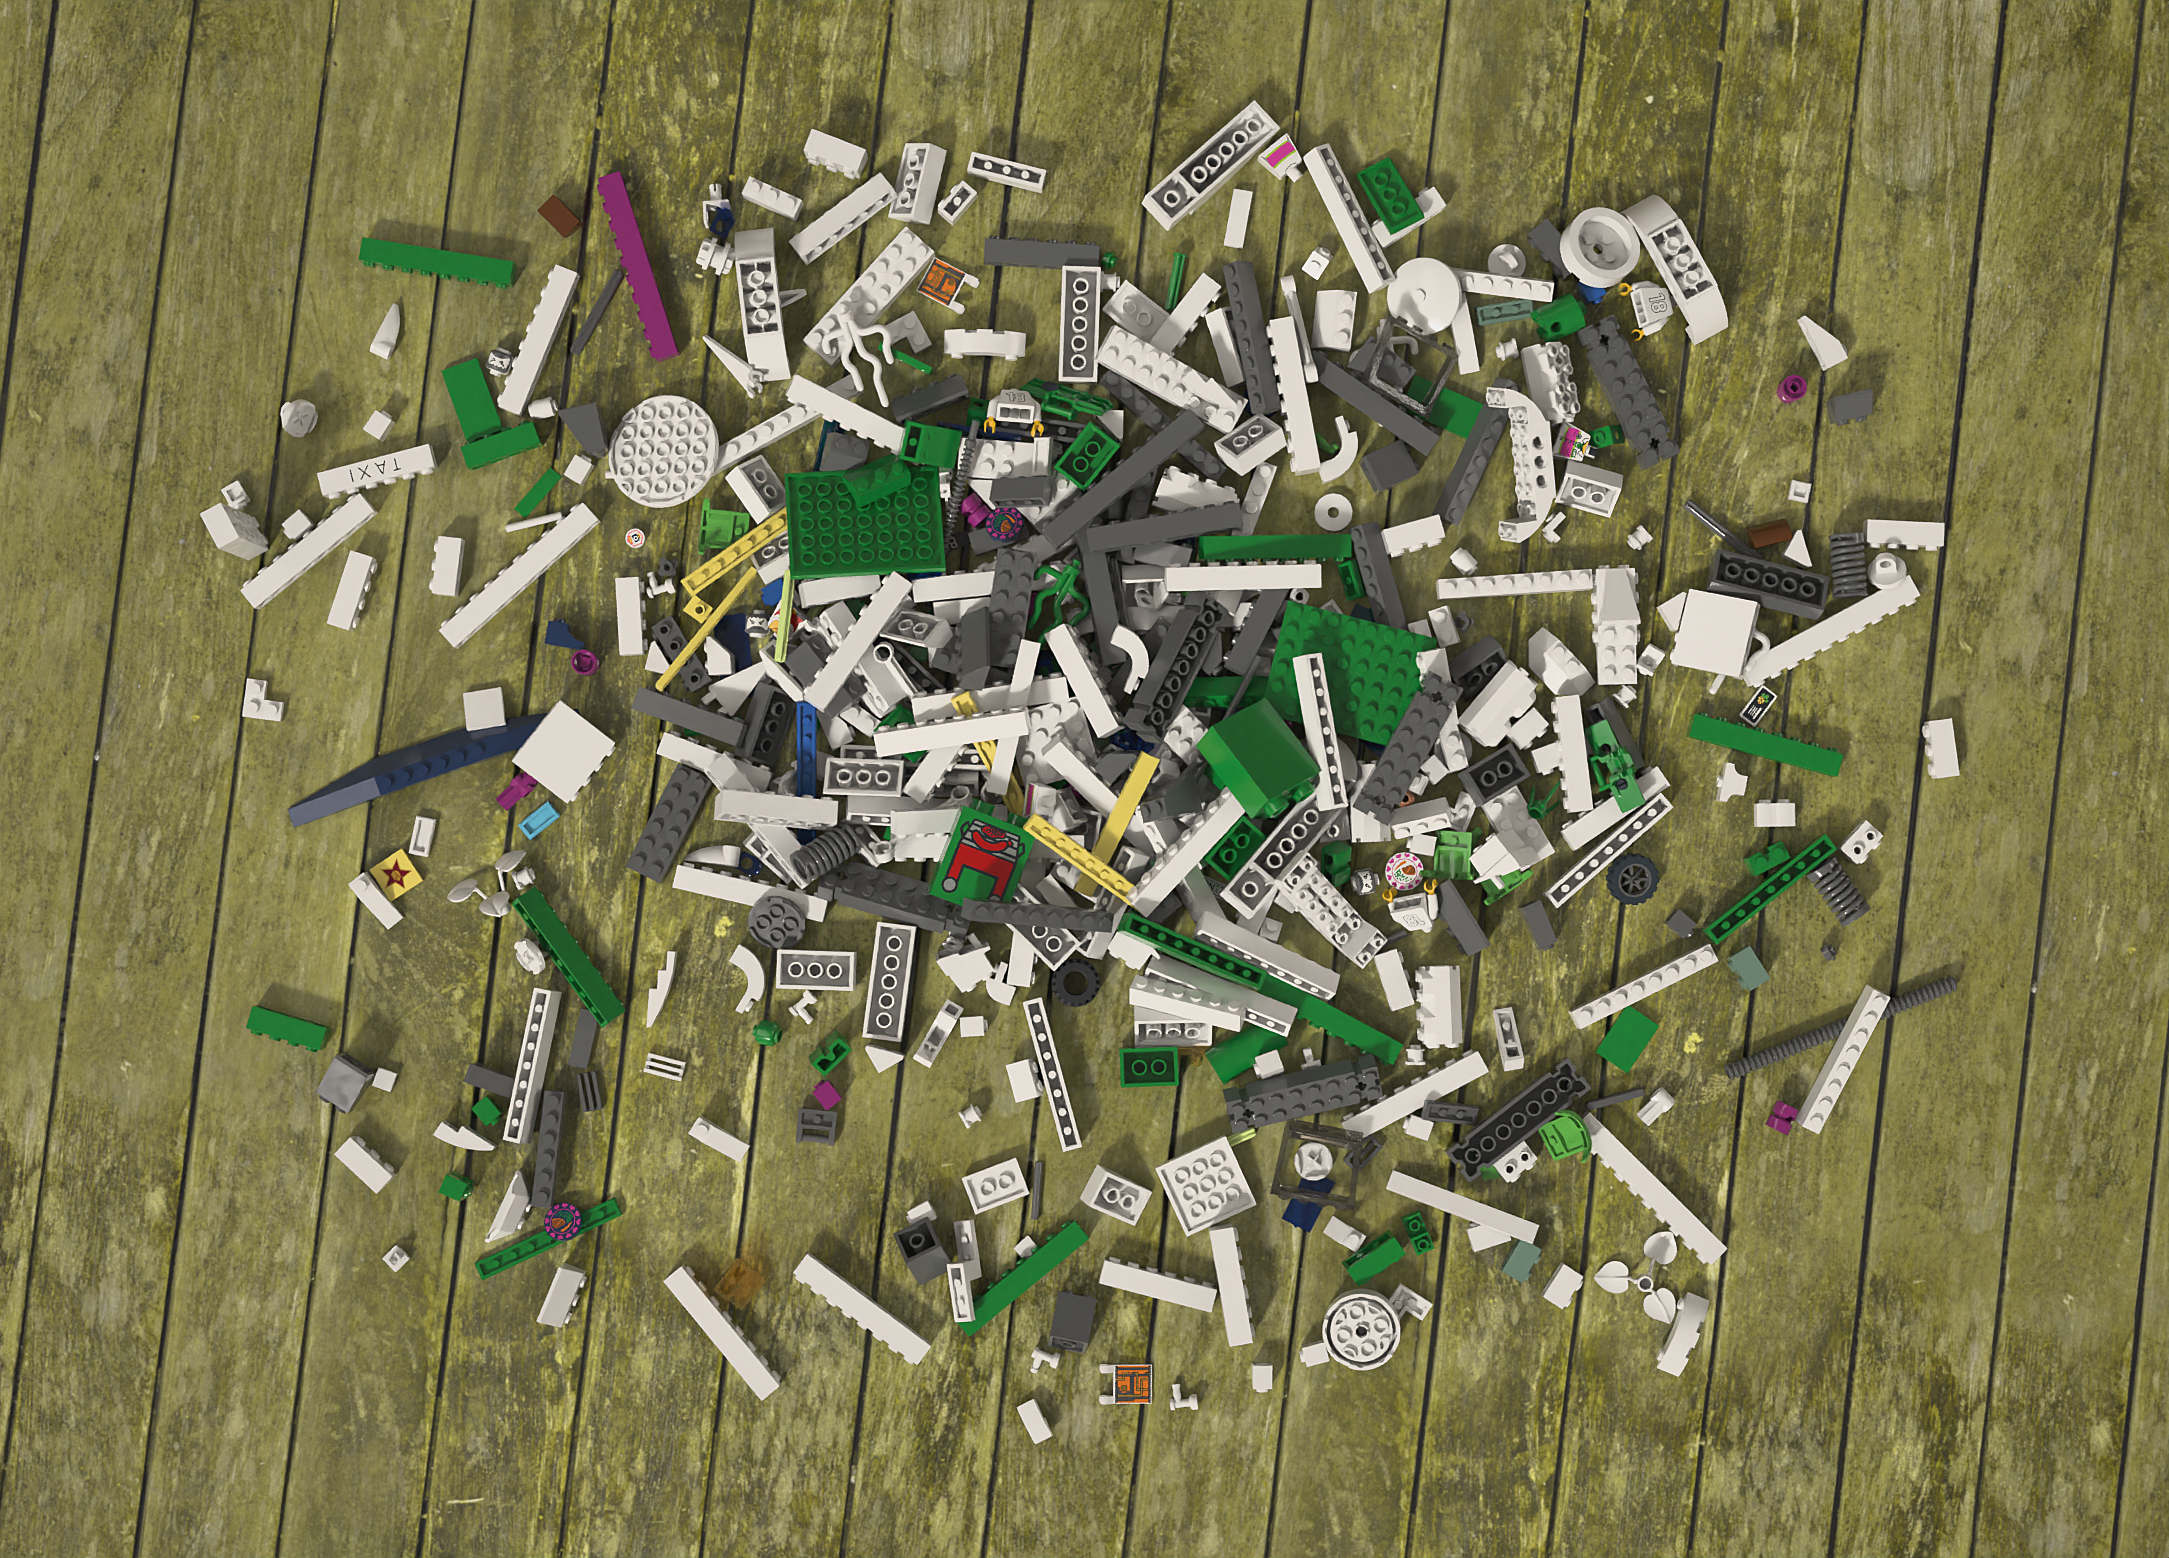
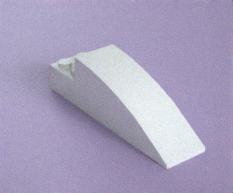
M1254 100L1145 195L1141 204L1169 231L1188 213L1192 215L1280 130V127Z
M1316 790L1304 801L1296 803L1222 890L1220 895L1248 920L1252 918L1277 889L1278 885L1274 881L1275 878L1300 850L1309 851L1345 807L1319 811Z

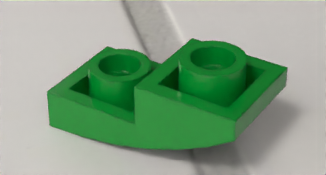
M1419 1210L1401 1217L1417 1256L1435 1249Z

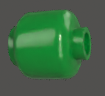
M762 1020L753 1028V1036H755L758 1044L773 1047L776 1043H780L783 1030L777 1022Z

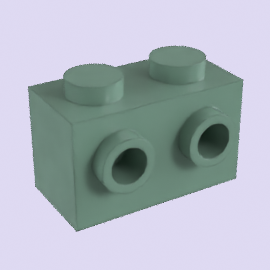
M1745 945L1726 957L1729 961L1727 963L1728 967L1733 973L1736 972L1739 977L1737 981L1743 989L1746 988L1751 991L1770 979L1749 945Z
M1517 1239L1500 1270L1521 1283L1524 1280L1527 1281L1532 1273V1270H1530L1534 1263L1537 1264L1542 1256L1540 1253L1541 1249L1534 1244Z

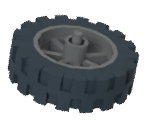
M1627 853V855L1622 854L1618 856L1619 858L1613 860L1612 866H1609L1607 870L1606 881L1608 884L1606 885L1610 890V894L1626 905H1638V903L1643 904L1647 902L1646 900L1648 898L1651 899L1654 891L1656 892L1658 888L1659 877L1657 874L1659 872L1655 868V864L1639 853ZM1633 866H1639L1637 871L1634 873ZM1627 868H1629V872L1627 874L1623 873ZM1643 870L1645 877H1638ZM1622 875L1625 877V881L1620 883ZM1640 881H1644V883H1643L1642 886L1640 887V885H1639ZM1629 883L1626 892L1621 887ZM1633 885L1636 886L1638 890L1631 892Z

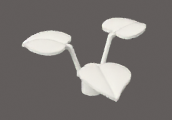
M524 850L505 853L496 861L495 868L499 869L498 875L502 889L501 892L495 893L488 898L476 887L478 882L475 879H466L454 886L447 898L451 902H461L470 897L473 892H477L485 899L479 905L482 913L496 917L507 914L512 907L508 902L510 895L505 890L502 873L503 871L508 872L515 868L527 852Z
M1663 1231L1652 1235L1645 1242L1644 1253L1652 1258L1648 1273H1643L1637 1279L1628 1276L1626 1265L1619 1261H1611L1595 1274L1594 1279L1602 1288L1612 1293L1626 1291L1628 1289L1627 1280L1637 1284L1641 1291L1651 1292L1652 1294L1647 1295L1644 1299L1643 1307L1645 1312L1653 1319L1670 1324L1676 1310L1674 1295L1666 1288H1660L1655 1292L1652 1289L1653 1279L1651 1277L1655 1260L1660 1264H1668L1674 1260L1677 1253L1673 1233Z

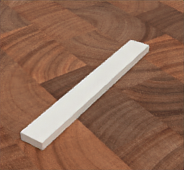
M1021 640L1005 710H1010V707L1018 705L1021 708L1026 707L1041 643ZM1019 736L998 740L987 787L988 792L1006 796Z
M1394 1170L1386 1187L1387 1190L1533 1244L1539 1228L1538 1224Z

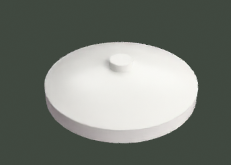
M1416 258L1403 264L1394 273L1396 280L1389 284L1387 302L1393 319L1401 328L1417 335H1431L1444 330L1454 321L1460 310L1462 290L1457 275L1447 264L1434 258Z

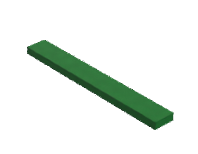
M611 1198L582 1212L583 1225H581L577 1236L623 1215L616 1198ZM543 1230L474 1264L483 1281L564 1242L551 1238Z

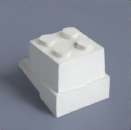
M1502 830L1498 834H1491L1486 839L1487 843L1473 850L1474 854L1469 858L1480 874L1473 882L1476 884L1491 879L1499 890L1505 886L1499 875L1503 876L1517 869H1523L1541 860L1530 845L1526 846L1513 830Z
M1130 907L1127 913H1133L1137 915L1132 911L1133 907ZM1116 932L1107 947L1112 956L1117 959L1121 957L1126 961L1125 964L1132 969L1137 968L1138 970H1140L1151 954L1157 959L1162 954V951Z
M974 933L967 936L971 944L965 945L963 949H960L959 954H953L949 949H944L934 954L936 962L946 976L949 975L962 993L973 990L977 986V982L981 979L983 981L987 980L993 975L991 972L994 971L990 960L985 952L991 949L986 939L979 941Z

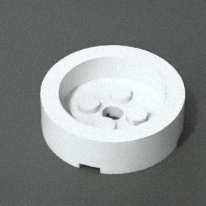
M1596 207L1583 211L1567 226L1561 237L1560 253L1570 273L1573 272L1580 279V282L1591 287L1606 288L1620 282L1634 269L1640 256V242L1634 227L1624 216L1608 208ZM1596 246L1602 251L1601 254L1594 252L1593 247Z
M1370 1289L1346 1291L1332 1301L1325 1313L1323 1321V1340L1325 1346L1337 1362L1348 1366V1368L1355 1370L1377 1368L1393 1356L1399 1344L1400 1319L1397 1310L1384 1295ZM1359 1326L1367 1329V1333L1364 1336L1356 1333V1329Z

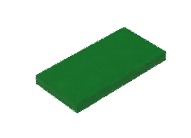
M1390 157L1355 174L1390 236L1425 218Z
M478 358L441 371L466 441H476L486 434H495L503 429Z
M1415 375L1402 406L1408 410L1406 414L1416 415L1429 424L1467 440L1483 404Z

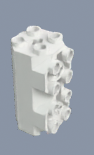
M1547 342L1546 345L1537 344L1523 348L1520 352L1529 399L1539 408L1545 420L1550 421V428L1558 427L1560 423L1574 422L1575 414L1580 411V404L1578 402L1576 385L1574 382L1567 380L1568 376L1573 373L1568 346L1562 345L1561 342Z
M1170 466L1169 469L1165 468L1152 506L1167 512L1177 511V513L1185 512V509L1196 507L1197 510L1204 509V506L1209 504L1221 506L1227 501L1239 503L1240 499H1237V494L1234 493L1235 489L1232 487H1219L1217 482L1206 479V482H1201L1198 480V475L1190 472L1187 475L1181 473V469Z
M1508 660L1458 718V725L1483 746H1496L1511 729L1510 717H1521L1536 700L1534 689L1538 684L1532 678H1528L1529 674L1523 668L1517 669V666Z
M1377 760L1371 761V764H1365V761H1356L1358 768L1356 782L1348 791L1351 843L1356 842V839H1358V842L1384 841V838L1385 841H1391L1390 824L1387 826L1374 819L1375 813L1371 811L1366 815L1353 807L1359 793L1365 794L1367 788L1364 784ZM1384 795L1376 796L1377 802L1375 803L1383 802Z
M1449 965L1426 966V970L1425 967L1419 966V970H1415V982L1419 984V990H1416V1001L1421 1004L1420 1009H1416V1017L1420 1021V1028H1417L1418 1040L1422 1041V1044H1426L1428 1048H1440V1044H1445L1448 1048L1459 1047V1043H1462L1459 965H1453V968Z

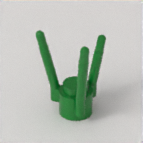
M1560 781L1555 784L1544 800L1534 801L1536 788H1532L1530 800L1526 808L1529 809L1528 813L1533 819L1543 820L1547 814L1561 804V801H1557L1547 809V802L1561 784Z

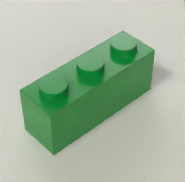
M1388 1229L1341 1263L1359 1287L1362 1284L1368 1283L1376 1274L1385 1271L1392 1263L1398 1262L1406 1253Z

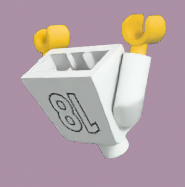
M1650 281L1632 283L1631 286L1627 283H1622L1619 288L1626 287L1628 289L1627 292H1621V296L1631 294L1639 328L1643 327L1642 330L1635 329L1630 333L1638 332L1640 335L1638 339L1633 341H1639L1643 335L1648 336L1659 331L1667 323L1668 316L1673 314L1672 308L1678 305L1673 296L1669 297L1666 288H1660L1659 285Z
M1015 388L1011 390L1004 389L1000 395L994 397L989 402L988 420L984 422L985 432L989 426L993 427L992 433L995 432L996 423L994 419H996L997 421L1034 422L1031 435L1034 437L1035 430H1038L1040 437L1042 436L1044 427L1040 424L1042 421L1041 407L1037 401L1031 398L1029 392L1019 391Z
M1436 879L1432 881V886L1429 885V880L1424 884V889L1429 895L1424 892L1394 898L1397 895L1395 887H1391L1389 890L1386 889L1383 892V898L1389 901L1388 906L1394 921L1401 923L1410 931L1422 929L1425 933H1428L1433 929L1434 919L1438 914L1437 894H1434V890L1438 886Z

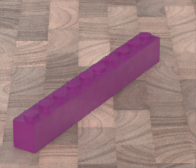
M618 171L598 178L599 184H597L599 195H603L605 202L602 203L605 213H609L611 218L608 223L611 232L615 231L617 237L614 239L617 250L621 249L622 252L620 261L623 268L626 267L628 275L625 276L628 285H632L634 293H631L634 304L638 303L640 311H637L640 322L644 321L646 329H643L646 340H650L652 346L649 347L652 359L655 358L657 362L680 356L623 176Z

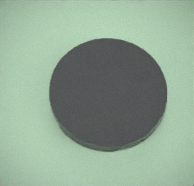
M768 896L760 899L753 905L748 915L751 935L758 943L767 948L787 949L794 946L802 938L806 927L805 916L799 906L781 896Z

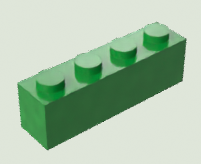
M526 420L520 422L518 427L503 428L500 430L501 433L496 435L490 433L482 436V440L465 442V446L460 448L467 468L473 471L543 446L536 424L533 421Z
M259 1005L252 1006L246 1028L250 1029L252 1034L262 1036L264 1033L270 1035L269 1039L275 1041L287 1040V1044L299 1047L300 1044L307 1046L306 1050L316 1053L318 1050L325 1048L331 1028Z

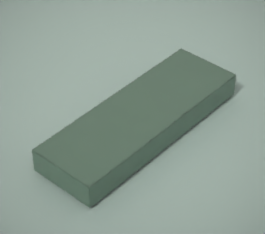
M1530 299L1475 307L1478 327L1531 318L1530 312L1534 311L1533 301Z

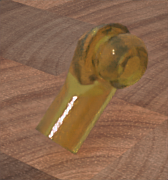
M1177 1046L1178 1056H1188L1194 1066L1202 1064L1203 1056L1195 1047Z

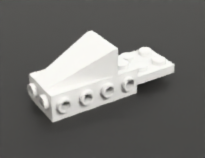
M1601 565L1599 569L1593 571V593H1591V604H1594L1592 624H1594L1595 631L1592 632V641L1595 643L1597 653V685L1637 684L1636 645L1640 641V631L1637 630V625L1641 624L1639 611L1636 603L1639 602V593L1635 590V584H1638V573H1635V568H1629V565H1618L1616 569H1610V565Z

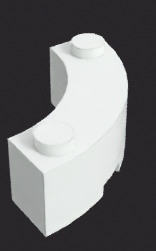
M966 329L945 330L944 353L950 354L951 358L957 359L963 358V355H990L1006 357L1005 360L1016 361L1017 357L1025 356L1026 334L1013 331H993L992 329H977V331Z
M1687 1292L1684 1298L1679 1299L1677 1309L1679 1310L1672 1331L1663 1349L1660 1348L1656 1356L1658 1369L1679 1377L1689 1360L1687 1357L1691 1352V1348L1695 1347L1700 1334L1697 1332L1705 1320L1709 1300Z

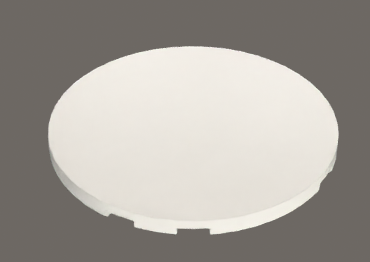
M675 395L652 397L642 401L643 403L634 409L629 410L622 418L618 428L614 430L609 445V467L618 487L629 498L648 507L665 508L689 500L706 485L717 464L719 440L713 421L699 405L687 398Z

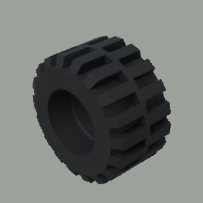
M1078 958L1064 961L1055 970L1052 977V989L1055 996L1060 1002L1070 1007L1087 1005L1094 1000L1100 988V979L1095 967L1088 961ZM1073 971H1079L1087 978V987L1080 994L1070 993L1064 985L1066 976Z

